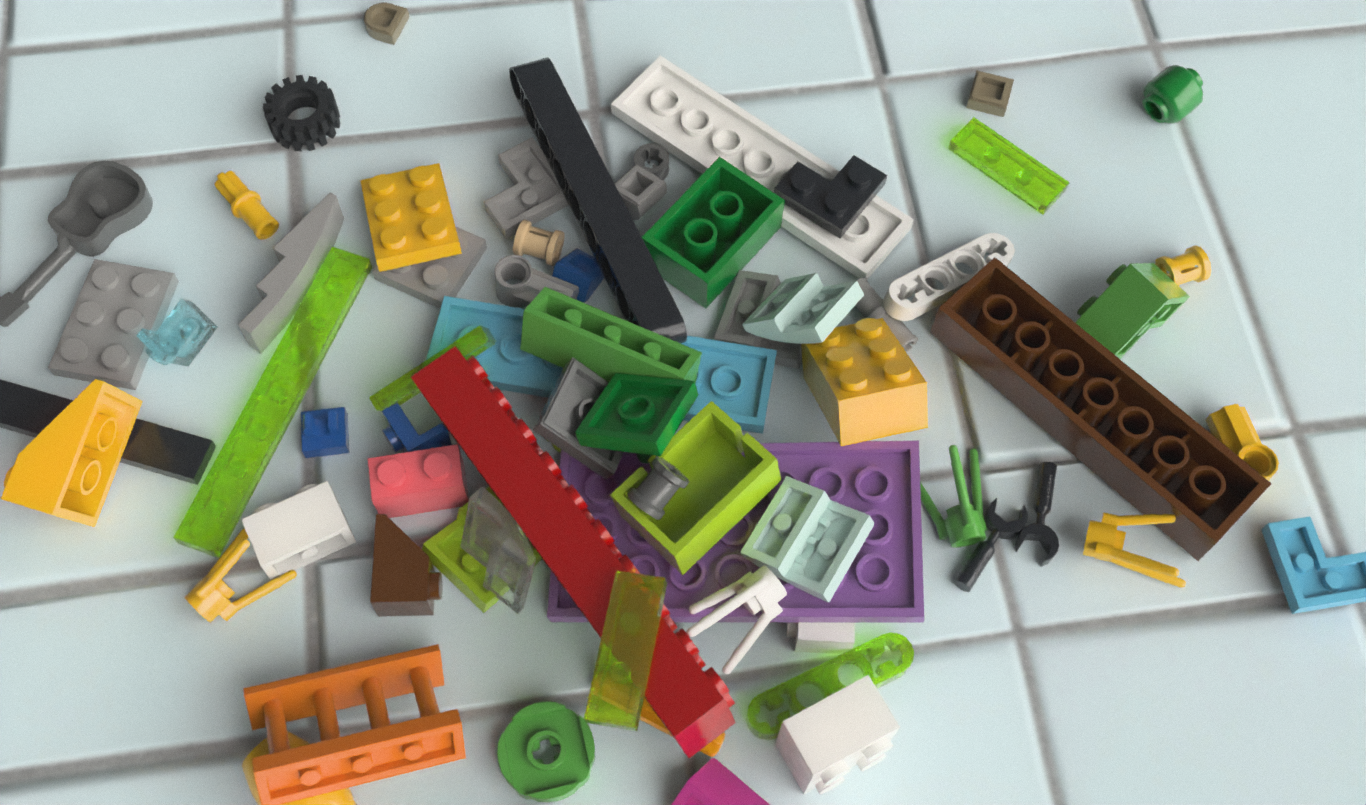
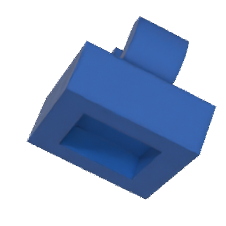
M345 407L301 412L302 453L305 458L350 453L348 413Z

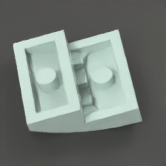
M817 273L788 278L768 296L742 325L746 332L769 340L795 344L821 343L864 294L857 281L824 287Z
M786 476L740 553L744 558L759 567L765 565L781 580L829 603L873 528L874 522L870 515L830 500L824 490Z

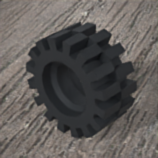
M296 75V82L291 83L289 77L282 79L283 87H280L277 83L271 88L274 95L267 92L264 97L266 103H263V111L271 134L277 143L281 141L282 146L287 149L293 145L294 150L302 152V146L307 145L308 151L316 150L313 143L319 142L323 147L328 144L326 136L332 139L335 137V128H340L341 124L339 119L340 113L331 88L328 89L327 83L323 80L318 83L316 77L309 76L307 82H305L303 75ZM299 108H316V111L307 118L300 120L288 118L293 111Z

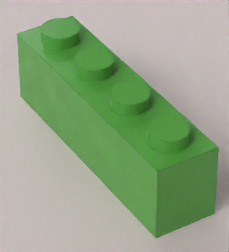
M544 287L523 312L520 350L564 368L565 364L574 358L607 382H610L615 373L688 380L695 381L696 383L702 352L550 288Z

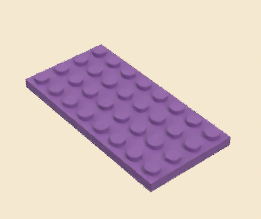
M919 440L863 441L841 446L839 442L760 443L777 458L781 482L683 576L620 516L610 496L640 466L649 473L651 471L650 464L640 462L636 453L624 452L614 475L606 480L561 450V475L569 485L572 484L588 505L587 509L594 519H599L614 539V544L622 556L626 554L641 574L642 581L650 592L654 591L670 612L669 616L674 622H699L700 619L737 594L696 614L689 613L691 605L736 582L749 571L753 574L760 568L744 558L740 552L786 476L824 490L829 499L870 515L874 526L829 603L778 578L785 588L787 595L778 602L783 611L770 622L924 623ZM551 571L547 618L550 622H588ZM742 604L717 622H756L763 613L759 611L752 615Z

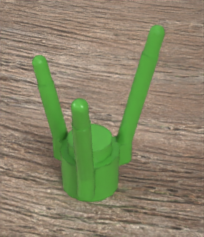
M950 445L949 454L960 505L947 509V518L944 520L920 481L921 501L936 525L939 539L945 540L949 538L951 547L962 548L984 541L986 539L985 531L988 529L983 515L978 451L975 448L969 451L972 504H970L958 448L956 445Z

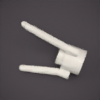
M765 565L753 574L749 571L736 582L689 607V613L696 614L737 594L688 628L686 632L689 637L696 636L742 604L752 615L759 611L763 613L723 666L722 671L724 674L732 672L769 622L783 611L778 602L787 595V592L775 574Z

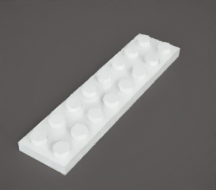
M659 56L611 103V113L664 147L701 174L720 156L774 192L776 185L797 161L829 181H832L840 172L662 56ZM876 195L841 238L836 237L785 204L781 227L857 278H866L867 280L909 232L914 219Z

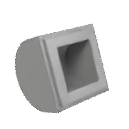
M637 164L615 183L633 220H639L667 193L664 180Z

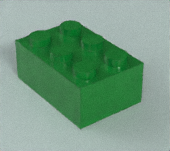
M719 156L642 236V239L662 278L707 309L738 275L739 270H742L781 228L785 200Z

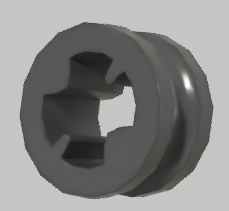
M654 143L645 144L635 151L634 165L637 164L664 180L669 173V153L661 145ZM650 160L658 161V166L656 167L653 164V168L646 167L645 161L650 164Z

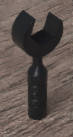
M1041 462L1039 465L1033 506L1037 514L1036 523L1026 526L1020 532L1015 543V550L1017 552L1024 540L1039 541L1047 553L1040 567L1047 565L1057 554L1059 548V539L1055 531L1049 526L1044 525L1045 517L1052 507L1057 465L1051 462Z
M997 498L990 504L985 514V522L991 534L987 540L977 545L955 579L954 584L959 589L965 592L971 591L995 553L994 544L998 538H1014L1024 529L1028 521V511L1025 505L1022 506L1019 512L1018 520L1006 522L995 513Z

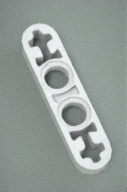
M988 233L921 266L890 284L883 300L885 311L892 318L899 321H909L945 303L994 257L1008 267L1015 253L1014 245L1007 237L1001 234ZM986 252L991 254L987 256L986 260H984ZM955 263L969 265L973 269L974 274L961 272L957 269ZM925 279H937L943 284L945 289L936 290L931 288ZM913 292H915L916 294L910 302L907 298L911 297Z

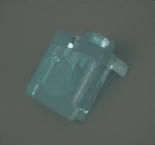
M181 298L157 331L141 328L136 336L147 346L145 350L147 355L162 365L173 363L189 367L218 326L192 301Z

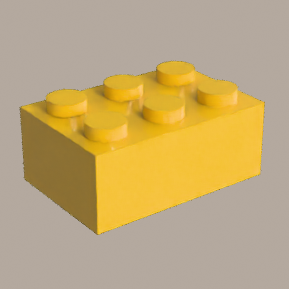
M864 318L854 324L835 327L823 342L801 344L803 378L841 446L928 428L927 382L883 318Z

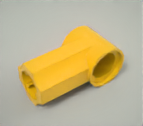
M1233 404L1224 406L1220 410L1209 414L1205 421L1211 434L1269 481L1278 470V458L1273 450L1261 443L1245 407Z

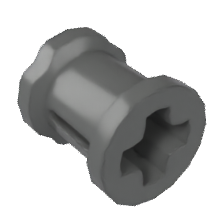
M656 456L652 461V470L638 488L632 487L627 495L641 510L651 517L660 520L665 514L663 510L665 505L679 487L685 488L689 484V480L671 463Z

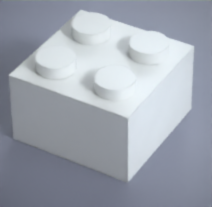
M867 675L784 720L775 744L803 794L816 788L821 795L841 784L845 780L843 776L854 766L858 765L860 770L864 771L882 761L886 757L884 753L893 747L891 740L900 726L870 676Z

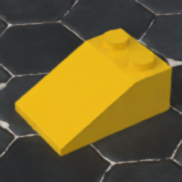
M98 379L92 381L18 454L15 464L8 470L5 476V489L1 499L95 527L143 401Z

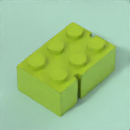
M710 401L672 437L660 457L675 466L689 480V484L685 488L679 487L663 508L665 514L660 520L651 517L641 510L627 495L632 487L638 488L648 475L647 471L641 466L610 496L620 516L683 576L781 482L777 458L748 432L743 436L741 426L714 402ZM651 456L648 459L651 470L653 468L652 461L656 456Z

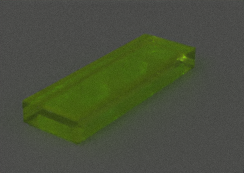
M975 117L950 140L949 150L1042 215L1062 196L1070 183Z
M479 325L370 396L369 399L377 411H383L395 403L401 406L421 393L410 377L452 347L456 346L463 357L468 359L472 355L474 357L480 355L495 345L496 340L488 328Z
M616 571L584 720L587 723L631 731L638 730L667 588L665 577Z

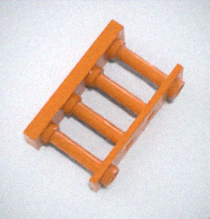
M439 644L243 688L252 730L266 727L269 754L252 758L253 772L261 805H281L465 759L462 722L458 709L440 713L433 689L445 685ZM414 693L420 718L391 724L385 699ZM366 704L371 730L341 737L336 711ZM316 716L321 742L290 749L286 722Z

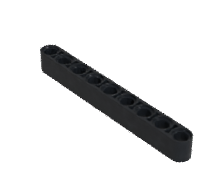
M546 57L510 67L509 76L516 99L624 319L678 343L686 342L687 331L683 317L552 61Z

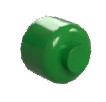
M1179 65L1165 68L1149 81L1144 88L1142 104L1146 113L1159 123L1173 124L1180 122L1203 101V90L1201 87L1203 81L1201 76L1194 69H1186Z

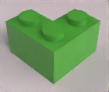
M1130 263L1128 266L1122 264L1107 278L1106 283L1109 287L1099 297L1094 295L1078 309L1077 314L1080 318L1075 323L1121 359L1149 329L1161 327L1190 296L1154 263Z

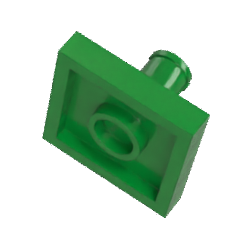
M615 373L575 432L580 446L636 453L638 460L642 463H649L648 459L651 456L661 457L699 395L695 381Z

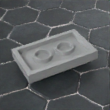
M94 259L50 361L49 370L55 376L88 382L98 379L115 387L136 390L179 281L175 274Z

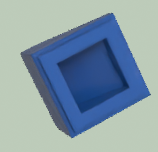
M578 248L557 261L552 274L553 277L578 286L579 293L576 300L583 303L588 301L604 279L595 257Z

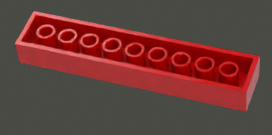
M454 346L412 375L410 378L687 757L691 758L735 724V719L729 709L735 702L728 693L730 691L712 667L705 672L702 670L706 664L698 654L700 652L694 642L682 628L674 633L678 628L669 616L670 612L654 591H649L641 579V574L626 554L622 556L608 530L599 519H594L587 509L588 505L572 484L569 485L561 475L562 472L547 451L543 452L536 442V437L522 418H517L506 397L497 386L494 387L487 373L473 355L465 359L457 347Z

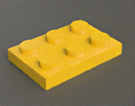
M439 163L417 166L409 170L391 174H380L372 178L360 180L379 272L462 254Z

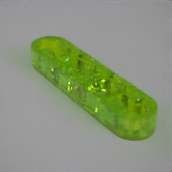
M890 632L882 634L758 694L751 700L747 709L746 722L748 729L760 739L771 740L777 738L782 722L790 718V710L787 709L779 713L775 720L776 726L770 727L766 721L758 723L756 720L760 715V706L765 705L769 711H774L784 704V699L781 695L787 694L789 707L794 714H797L807 708L800 704L796 696V691L800 686L805 684L815 685L822 692L823 699L847 687L841 683L838 677V669L843 665L853 664L859 667L864 677L870 676L877 689L900 678L907 672L914 660L912 644L899 633ZM885 646H888L892 652L899 650L902 655L898 660V666H895L891 660L878 665L875 673L879 677L875 678L871 663L882 657ZM868 654L869 661L863 655Z

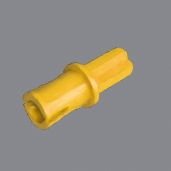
M235 172L219 173L217 175L218 179L214 184L216 189L231 205L232 214L237 218H242L258 239L264 240L274 235L279 228V222L261 204L260 195L255 191H250Z

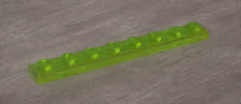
M335 247L330 249L173 538L178 544L217 558L220 557L372 269L369 258Z

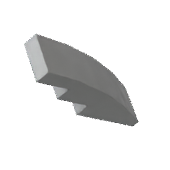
M331 192L273 247L279 263L256 285L262 301L238 324L247 343L259 353H262L293 318L316 284L333 251L344 216L337 196Z

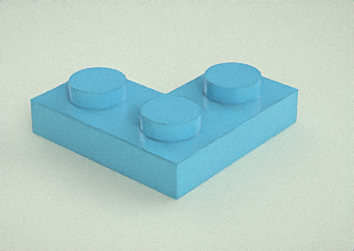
M1310 516L1268 523L1261 529L1292 614L1366 602V552L1326 558Z

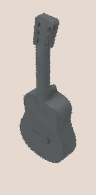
M103 160L91 163L81 169L72 181L65 200L56 206L48 216V222L57 236V248L13 294L8 292L0 297L1 326L8 327L29 308L28 302L76 252L90 257L98 256L109 247L117 236L135 228L149 216L153 207V200L143 179L136 172L122 164Z

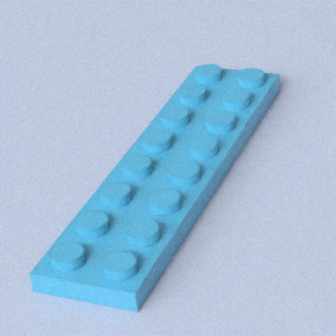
M444 296L424 367L456 346L465 359L472 355L477 359L494 387L497 386L500 390L549 398L563 370L560 366L520 350L523 312L525 309ZM687 336L686 342L681 344L702 352L695 383L699 395L685 416L684 421H690L712 401L740 425L741 430L763 434L777 350Z

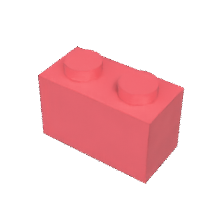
M458 444L368 458L371 499L378 514H386L389 518L462 507L469 502L465 465Z

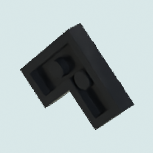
M855 155L851 157L832 181L797 161L776 185L774 193L785 200V205L836 237L841 238L883 188L887 175Z

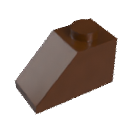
M376 514L370 603L378 617L434 615V600L442 599L443 582L441 572H435L430 557L386 514Z

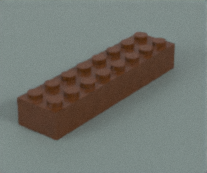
M996 257L938 308L930 331L933 336L1143 515L1174 514L1176 516L1174 523H1158L1155 525L1197 561L1227 533L1272 484Z

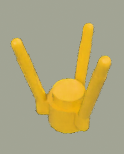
M1103 513L1102 522L1089 521L1083 555L1112 562L1180 588L1186 585L1183 579L1176 577L1179 575L1177 568L1124 551L1123 545L1126 532L1117 530V526L1174 523L1176 521L1174 514L1118 516Z
M245 527L207 575L184 597L210 623L218 615L228 621L240 609L276 590L297 576L295 570H290L231 602L229 599L235 592L222 578L250 545V542L247 540L249 537Z

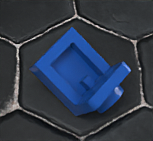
M398 403L382 411L388 426L382 430V433L395 453L401 449L405 453L452 445L448 430L443 423L418 435Z

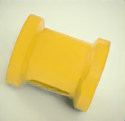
M1197 245L1187 248L1184 254L1172 258L1162 256L1155 260V265L1178 286L1192 280L1196 282L1208 280L1211 274L1209 258L1206 252Z

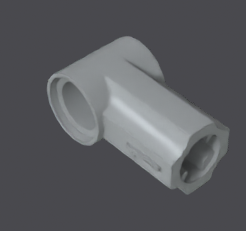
M506 256L500 259L495 266L497 298L506 306L527 307L544 287L576 299L578 296V286L533 269L528 260L522 256ZM514 278L522 280L521 283L514 285L506 283L509 279Z

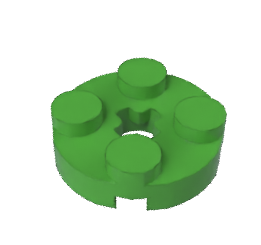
M548 701L528 705L511 718L512 722L506 727L504 734L502 732L499 739L497 756L505 780L520 797L542 803L556 802L571 796L588 782L595 761V744L588 723L580 715L578 716L574 711L565 708V705ZM543 740H549L551 746H560L561 748L560 753L554 756V762L550 764H544L542 759L533 758V752L540 750V742Z

